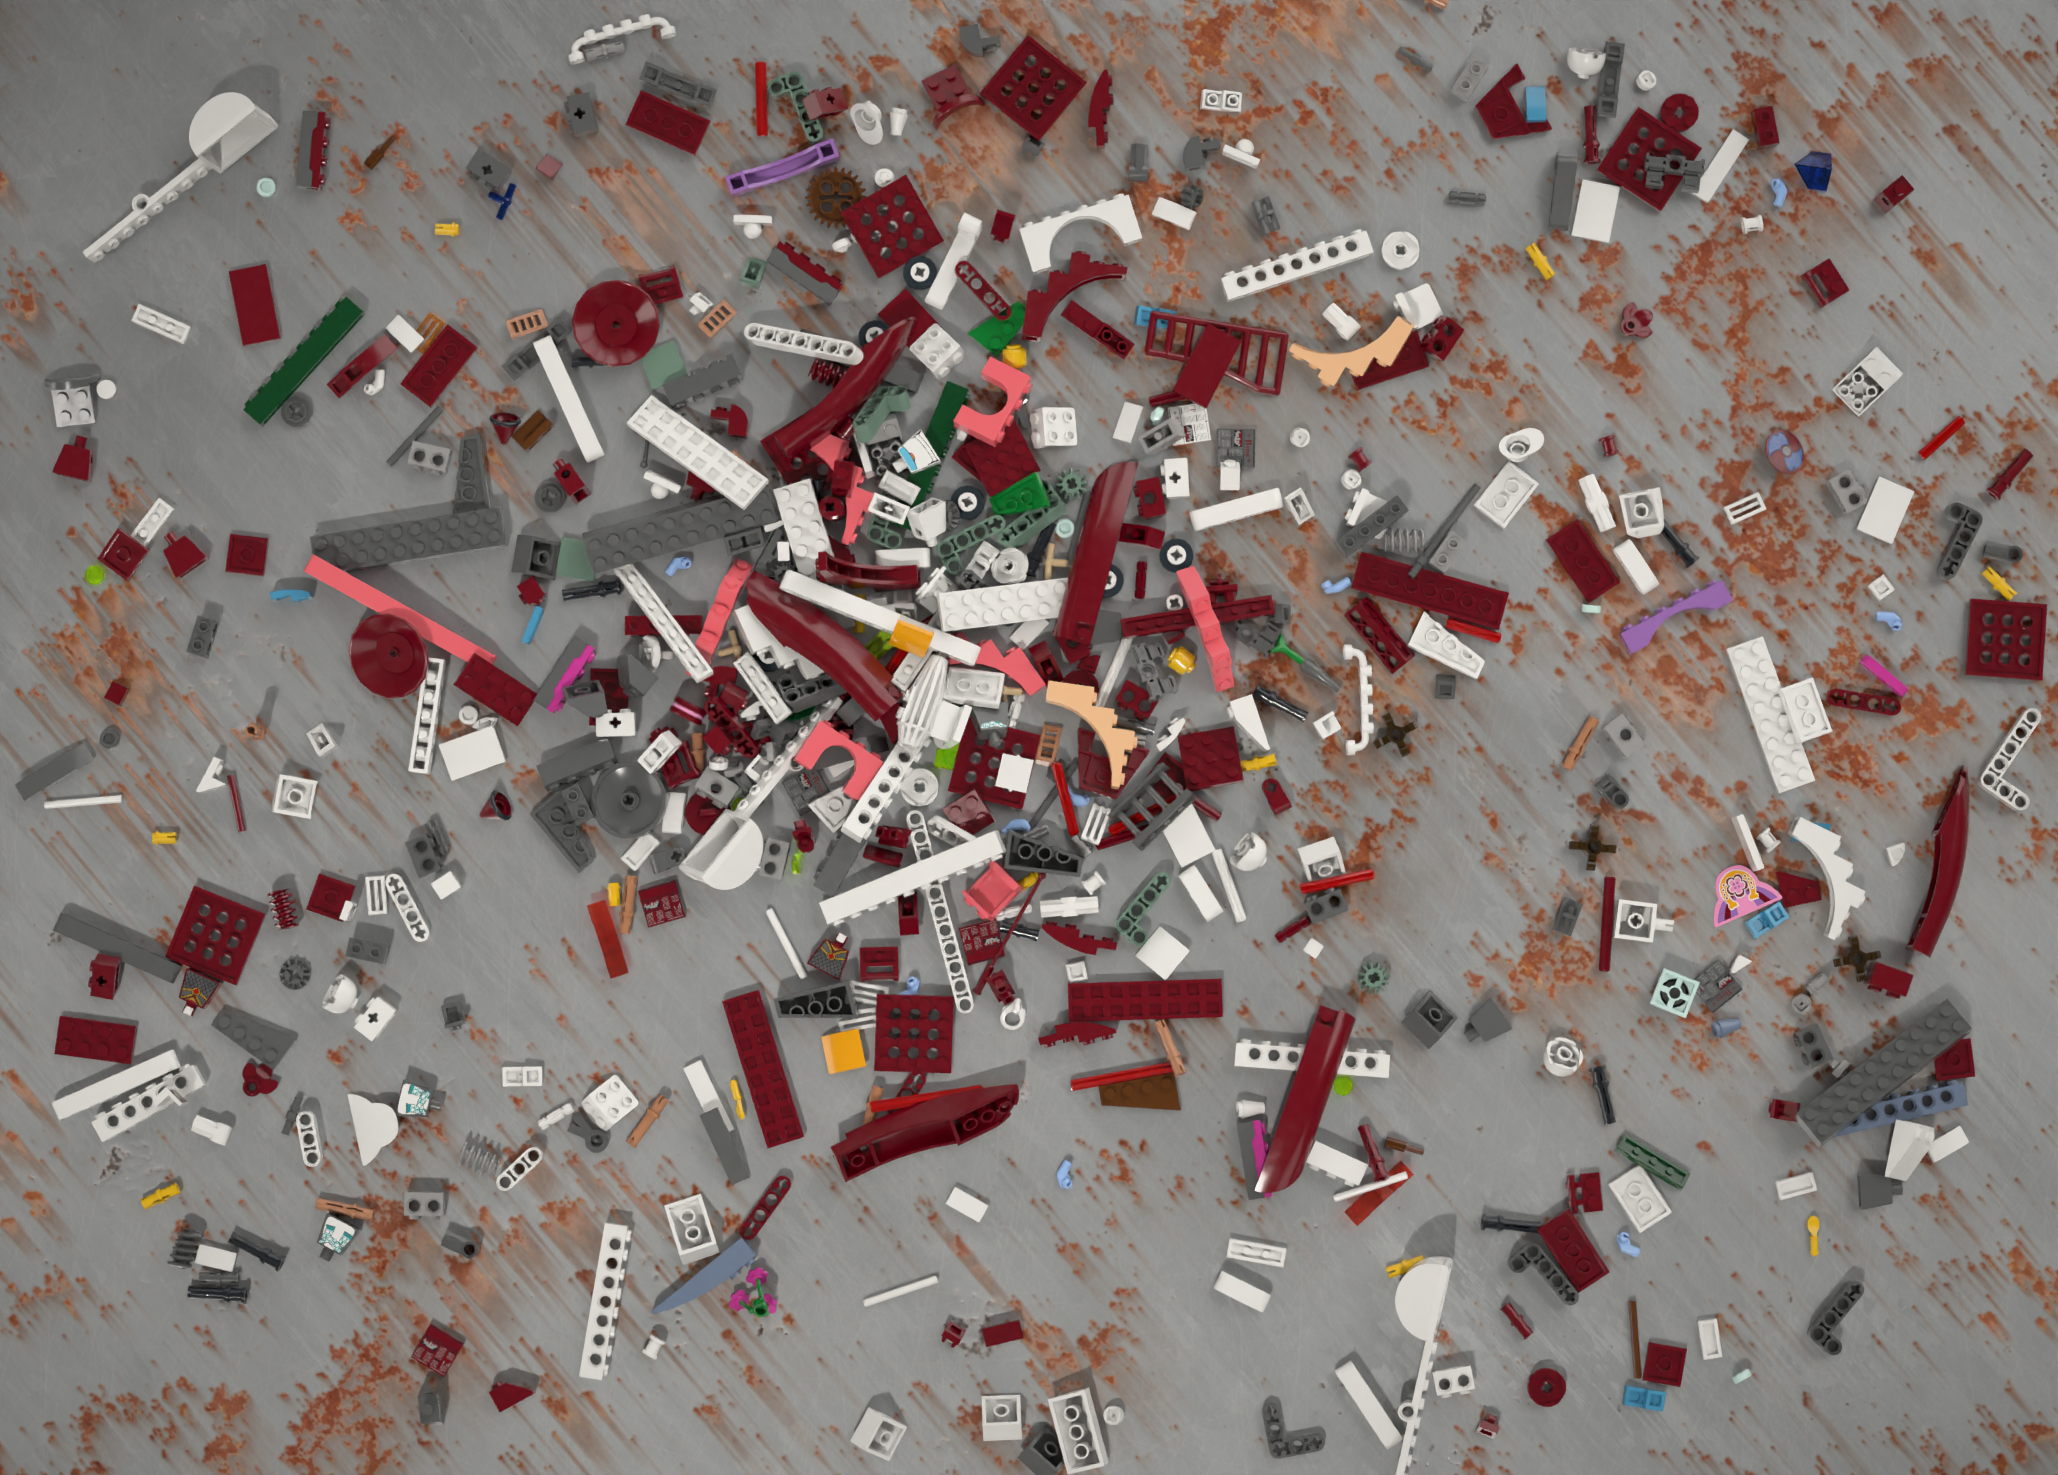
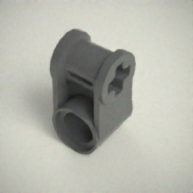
M1609 773L1602 782L1594 785L1596 791L1614 809L1620 810L1627 806L1629 802L1628 795ZM1615 796H1622L1625 801L1624 804L1617 805L1614 800Z
M673 848L649 855L648 858L653 873L657 874L680 865L687 857V854L682 848ZM675 851L682 854L679 862L677 859H673Z

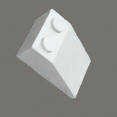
M1252 694L1230 701L1229 707L1226 708L1229 719L1233 718L1234 722L1264 752H1268L1270 747Z
M1896 1119L1885 1177L1907 1181L1930 1149L1935 1136V1128Z
M701 1194L664 1206L683 1265L720 1253Z

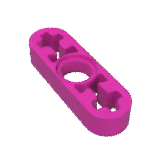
M1866 654L1860 660V664L1895 694L1903 697L1907 693L1908 688L1872 657Z

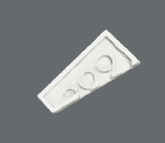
M1425 611L1423 612L1407 647L1477 679L1485 661L1470 648L1458 641L1453 634L1447 632L1442 625L1430 618Z
M845 784L807 804L833 833L845 823L858 803L841 792ZM880 786L879 790L881 791L885 786Z

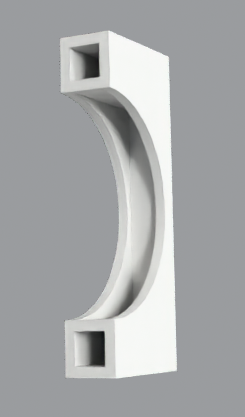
M1118 194L1113 196V200L1110 201L1102 199L1096 201L1094 206L1088 207L1083 205L1076 208L1077 211L1071 213L1064 211L1055 218L1048 216L1040 219V222L1033 224V222L1023 224L1022 228L1019 229V233L1032 274L1035 275L1051 270L1049 253L1053 239L1064 226L1076 220L1093 219L1105 223L1117 233L1123 246L1142 241V235L1129 195Z

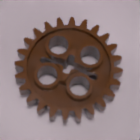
M837 166L834 167L833 172L828 167L826 174L823 171H819L820 178L816 175L813 176L816 181L815 183L809 181L808 184L812 189H806V192L810 193L809 196L805 197L806 200H810L806 207H812L809 214L815 213L814 221L820 218V225L827 222V228L831 224H834L835 229L838 228V224L845 228V221L840 214L842 212L841 204L846 202L852 206L866 198L867 196L862 195L866 188L860 189L859 186L862 185L863 181L856 182L858 175L852 178L851 170L846 174L844 167L840 172H838ZM824 183L829 184L831 192L824 193L821 190V185ZM843 183L848 184L850 192L843 193L840 190V185ZM834 193H837L838 197L852 196L853 199H839L836 203L834 199L820 200L819 196L832 197ZM827 202L831 205L832 209L830 212H824L821 205Z

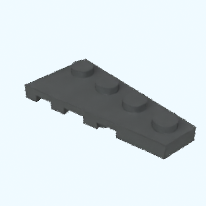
M481 434L463 436L460 440L459 469L456 478L457 488L455 491L453 514L491 508Z
M560 790L530 813L532 818L578 873L594 861Z
M222 1010L211 1024V1026L273 1071L297 1040L225 1010Z

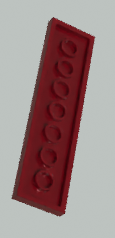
M1361 552L1351 589L1499 630L1509 595L1508 592L1422 568L1415 578H1412L1408 573L1413 566Z

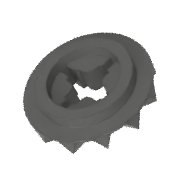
M291 397L283 403L281 416L286 424L292 427H302L309 422L312 416L311 406L302 397ZM292 406L295 409L301 407L300 413L303 417L298 415L293 417L294 412L290 407Z
M544 483L536 490V505L546 513H555L565 503V492L556 483ZM547 490H549V492L552 495L557 496L553 499V505H551V503L548 500H543L546 497H548Z
M944 500L946 503V529H956L960 523L959 509L951 500Z
M288 960L281 966L279 972L280 980L286 988L292 990L301 989L310 980V969L302 960ZM296 969H298L297 974L302 979L294 978L293 980H291L292 975L288 970L295 971Z

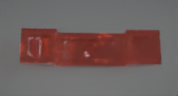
M606 900L587 905L610 979L629 973Z
M1400 1160L1388 1172L1392 1176L1406 1171L1408 1179L1363 1193L1344 1213L1358 1226L1414 1174Z

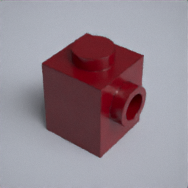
M533 576L516 586L521 592L518 596L524 605L528 603L530 607L533 605L536 607L545 602L544 598L547 596Z

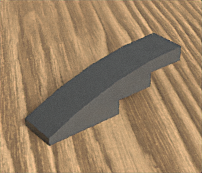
M83 743L15 784V787L23 800L26 801L73 774L77 769L92 762L94 758Z
M718 1107L701 1114L700 1118L731 1184L734 1185L750 1178Z

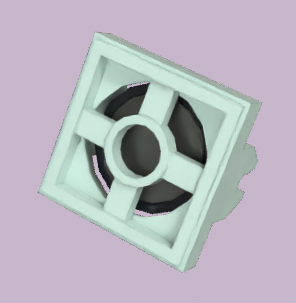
M1663 968L1649 1004L1686 1018L1700 982Z

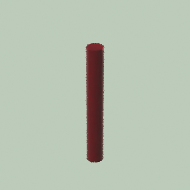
M228 775L227 780L238 832H244L246 829L235 775Z

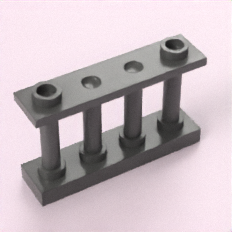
M1163 762L1156 765L1152 769V773L1120 804L1115 805L1107 815L1113 821L1117 822L1120 819L1135 835L1132 843L1141 851L1154 841L1197 799L1189 789L1182 791L1166 774L1170 768ZM1160 779L1176 795V799L1171 804H1168L1153 788ZM1146 792L1163 809L1158 817H1154L1139 801ZM1132 806L1149 822V826L1142 831L1125 814Z

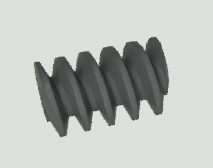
M180 1226L184 1229V1232H178L177 1234L182 1238L175 1239L179 1246L172 1247L177 1253L170 1254L174 1261H168L167 1263L182 1269L191 1268L192 1264L189 1261L195 1259L191 1253H197L198 1251L193 1246L200 1245L196 1238H202V1234L193 1229Z

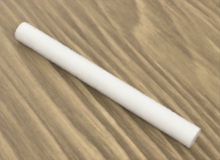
M122 795L45 801L44 807L45 809L122 803Z
M773 909L765 911L801 980L807 977V974Z
M1404 1171L1390 1176L1385 1181L1371 1182L1335 1194L1333 1197L1335 1202H1339L1408 1179V1174Z
M935 1275L864 1299V1306L868 1307L938 1283L937 1276Z

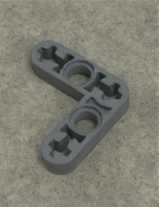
M1266 1403L1263 1406L1262 1416L1269 1452L1274 1458L1281 1459L1317 1452L1324 1448L1325 1440L1318 1433L1285 1439L1278 1406L1274 1403ZM1269 1406L1272 1409H1276L1273 1417L1274 1420L1278 1418V1422L1267 1424L1266 1420H1270V1416L1265 1414V1411L1268 1410ZM1272 1425H1277L1280 1428L1277 1436L1269 1434V1428ZM1314 1437L1321 1440V1443L1318 1444L1319 1447L1315 1448L1314 1445H1308L1309 1450H1306V1444L1303 1439L1307 1438V1442H1312ZM1294 1441L1302 1443V1449L1298 1452L1293 1451L1291 1448ZM1288 1442V1448L1291 1453L1286 1454L1287 1450H1282L1280 1455L1273 1452V1449L1276 1447L1275 1445L1279 1444L1280 1447H1286L1284 1443Z

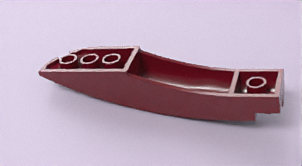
M910 317L908 320L898 322L860 348L863 352L862 361L857 365H851L837 385L817 406L775 436V446L784 458L787 456L790 459L801 450L804 453L845 423L846 419L851 417L870 398L892 370L908 344L918 324L916 317Z
M1120 462L1108 467L1098 476L1093 485L1056 621L1054 637L1090 646L1135 478L1137 462Z
M753 571L748 577L745 587L748 592V605L756 618L784 648L786 646L791 648L828 674L852 696L875 722L903 696L890 682L894 677L841 625L809 601L779 588L780 583L759 572Z
M1964 765L1961 766L1931 834L1935 838L1930 885L1921 915L1906 947V950L1928 958L1931 957L1951 912L1965 863L1970 804L1967 767Z
M1320 1005L1255 1189L1256 1192H1279L1290 1187L1301 1175L1356 1021L1352 1015Z
M1017 1084L973 1089L934 1098L892 1112L846 1133L847 1139L830 1147L833 1158L843 1179L847 1182L878 1166L910 1154L952 1144L959 1146L1005 1122L1010 1117V1111L1014 1105L1018 1103L1019 1088Z

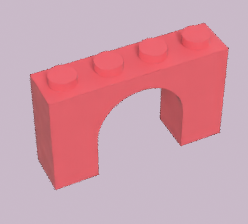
M990 357L981 372L982 379L1004 390L1008 396L1005 407L996 414L983 415L962 405L954 419V426L995 447L998 442H1002L1006 427L1011 426L1015 411L1020 410L1023 404L1022 399L1025 394H1029L1033 384H1031V376Z
M826 720L823 722L818 721L793 760L807 770H811L826 748L830 746L845 748L854 759V771L841 792L859 802L884 764L881 761L882 757L873 751L872 753L866 751V746L858 741L854 743L849 740L850 736L845 732L834 730V725Z

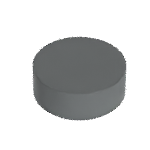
M107 729L100 735V743L105 748L113 749L120 742V736L114 730Z

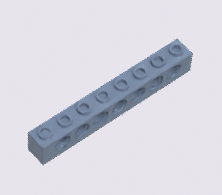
M1957 1080L1945 1082L1946 1086L1938 1087V1084L1927 1086V1090L1921 1092L1919 1089L1908 1091V1095L1901 1096V1093L1889 1095L1890 1099L1880 1101L1871 1108L1874 1111V1117L1871 1120L1867 1119L1866 1115L1863 1114L1853 1124H1850L1834 1137L1895 1123L1896 1119L1904 1121L1967 1106L1968 1101L1963 1082L1957 1083ZM1943 1091H1947L1949 1094V1099L1946 1102L1940 1098ZM1925 1095L1930 1098L1928 1106L1922 1104V1098ZM1905 1100H1909L1912 1104L1911 1109L1908 1111L1903 1108ZM1888 1104L1893 1107V1112L1890 1115L1884 1112V1108Z

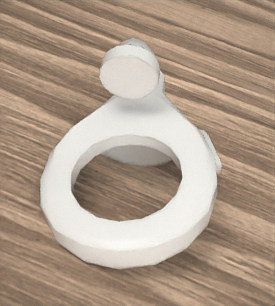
M1016 998L1011 1004L1005 1005L1002 1008L1000 1021L1009 1030H1016L1024 1023L1026 1012L1022 1008L1021 999ZM1010 1012L1016 1013L1020 1017L1019 1023L1014 1026L1008 1025L1005 1022V1016Z

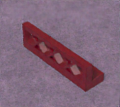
M1365 597L1344 615L1391 674L1395 673L1415 656L1368 597ZM1355 610L1361 616V621H1357L1351 615ZM1365 627H1370L1372 629L1373 636H1370L1365 632ZM1378 642H1382L1385 645V651L1379 649ZM1390 656L1395 657L1399 662L1396 667L1390 662Z

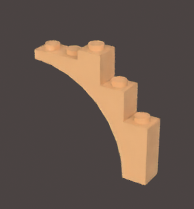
M1398 316L1389 329L1377 340L1354 351L1325 353L1308 349L1297 343H1293L1289 351L1292 352L1294 358L1300 361L1304 359L1309 362L1308 366L1317 371L1320 369L1321 372L1318 377L1321 378V383L1328 387L1331 385L1335 386L1346 368H1349L1348 372L1356 377L1365 375L1374 358H1377L1376 362L1384 367L1387 365L1392 366L1415 325Z
M1048 681L1045 702L1074 712L1096 731L1109 757L1112 773L1111 788L1119 789L1120 785H1124L1125 773L1121 772L1122 766H1126L1128 756L1124 752L1132 753V749L1137 747L1138 737L1134 736L1135 731L1112 728L1117 723V715L1114 714L1115 709L1092 706V704H1096L1097 699L1094 687Z

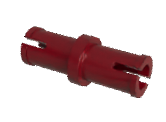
M1510 1302L1500 1309L1511 1322L1510 1325L1518 1330L1524 1340L1534 1333L1523 1320V1315H1519Z

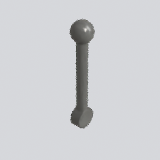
M648 440L645 441L643 462L640 464L643 469L648 466L646 462L649 447Z

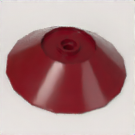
M622 280L603 281L588 289L576 303L572 317L574 338L582 352L596 363L611 367L631 365L645 357L656 343L660 328L658 309L650 295L636 284ZM614 322H619L620 324L618 328H614L612 325Z
M392 614L372 615L359 623L351 635L348 651L351 668L360 683L372 693L388 699L404 698L417 691L426 678L429 664L426 644L418 630L405 619Z

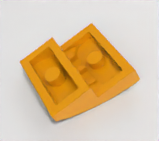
M898 619L888 644L924 658L934 633Z
M859 1028L821 1036L829 1074L866 1066Z

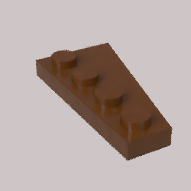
M1174 1073L1098 1086L1102 1106L1181 1111Z

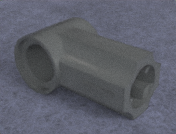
M1131 144L1129 182H1148V148L1145 144Z
M1986 541L1983 557L2015 564L2022 559L2023 551L2018 546ZM2010 550H2015L2018 553L2016 560L2009 558L2008 553Z
M447 1230L441 1242V1246L459 1253L468 1259L477 1257L481 1251L478 1242L469 1240ZM469 1244H472L475 1248V1252L472 1255L468 1254L466 1250Z

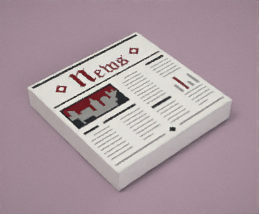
M1197 404L1168 408L1169 418L1178 419L1186 434V437L1175 442L1173 446L1211 441L1207 409Z

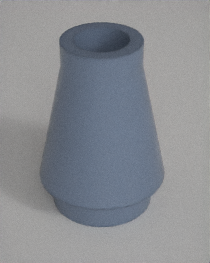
M1739 1018L1715 1020V1022L1711 1023L1712 1033L1715 1038H1723L1741 1029V1022Z

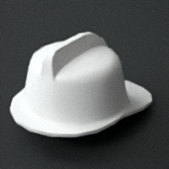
M866 101L864 104L857 103L853 105L850 115L860 138L870 145L878 144L883 137V130L880 124L882 116L880 109L870 101Z
M1526 428L1507 435L1500 441V452L1508 460L1523 462L1530 454L1540 450L1544 443V435L1536 428Z

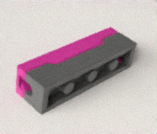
M574 636L533 701L553 714L556 711L560 712L565 704L561 687L573 685L577 679L580 680L586 671L584 667L587 663L591 664L596 656L594 653L596 649Z
M1260 1120L1236 1123L1248 1199L1272 1197V1193L1255 1191L1266 1160V1154L1269 1151L1268 1144L1263 1142L1262 1136L1266 1134L1265 1125L1260 1123Z

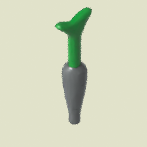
M1283 634L1279 635L1277 646L1272 648L1270 653L1280 652L1286 654L1300 665V669L1304 674L1338 693L1341 689L1340 685L1313 660L1304 659L1289 648Z

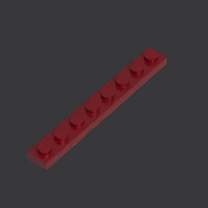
M1272 595L1211 604L1220 624L1275 615ZM1189 608L1120 619L1123 639L1197 628Z

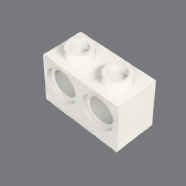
M669 730L663 732L637 761L652 774L665 764L682 745V742Z
M1469 1364L1431 1372L1435 1394L1437 1396L1440 1395L1441 1398L1451 1397L1452 1393L1459 1392L1460 1395L1471 1393V1389H1475L1471 1365ZM1466 1375L1468 1377L1467 1384L1459 1385V1376ZM1444 1378L1448 1379L1449 1386L1446 1389H1441L1439 1381Z

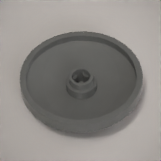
M623 762L616 764L603 772L594 785L591 796L593 815L601 828L615 837L622 839L643 837L652 832L665 815L667 808L665 785L656 772L650 774L640 763Z

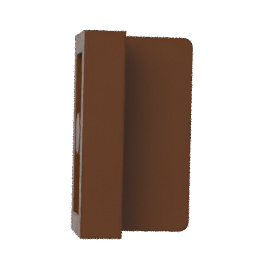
M538 410L512 435V438L528 453L554 425Z

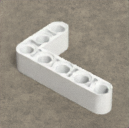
M967 213L963 214L958 225L956 238L928 292L925 303L943 310L958 280L954 271L955 266L960 261H967L983 228L982 220ZM960 265L959 273L961 274L964 267Z
M2035 708L2024 710L1977 778V783L1983 790L2014 811L2026 809L2030 804L2029 797L2001 777L2041 720V714ZM2028 712L2034 714L2035 720L2033 722L2027 720ZM2017 728H2021L2024 731L2022 738L2016 736ZM2006 744L2013 746L2011 754L2005 751ZM1996 759H1999L2002 762V768L2000 770L1996 769L1994 766V762ZM1985 775L1991 777L1992 782L1990 785L1984 783L1983 778ZM2001 786L2007 788L2006 796H2002L1999 793ZM2017 797L2023 799L2022 807H2018L2015 804Z

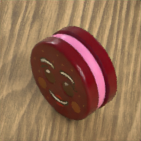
M676 696L675 702H673V706L671 705L669 710L700 726L704 716L707 715L705 710Z

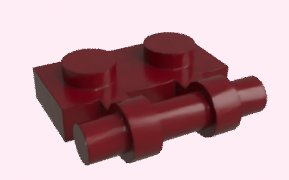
M1599 1172L1579 1174L1580 1182H1575L1574 1175H1566L1567 1183L1565 1185L1569 1195L1567 1204L1570 1206L1572 1214L1578 1213V1205H1583L1584 1213L1603 1211ZM1576 1188H1581L1582 1199L1576 1198Z

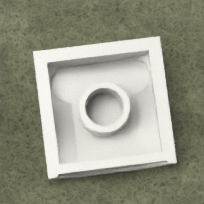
M279 774L272 801V812L311 819L312 804L318 781Z

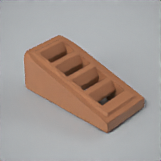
M723 299L697 326L712 340L738 312ZM724 306L731 314L727 315L721 308ZM717 312L725 318L723 321L716 315ZM712 317L720 323L718 326L710 320ZM707 322L714 328L713 331L705 325Z
M542 309L505 321L512 340L548 327ZM535 316H539L542 325L538 326ZM529 318L532 319V322H533V325H534L533 328H531L530 325H529V322H528V319H529ZM521 321H524L527 330L523 331ZM513 324H517L520 332L516 333Z
M1043 724L1036 755V764L1051 767V764L1055 763L1062 727ZM1046 732H1050L1057 734V736L1054 737L1045 734ZM1044 740L1054 741L1055 744L1046 743ZM1043 747L1053 749V752L1042 749Z

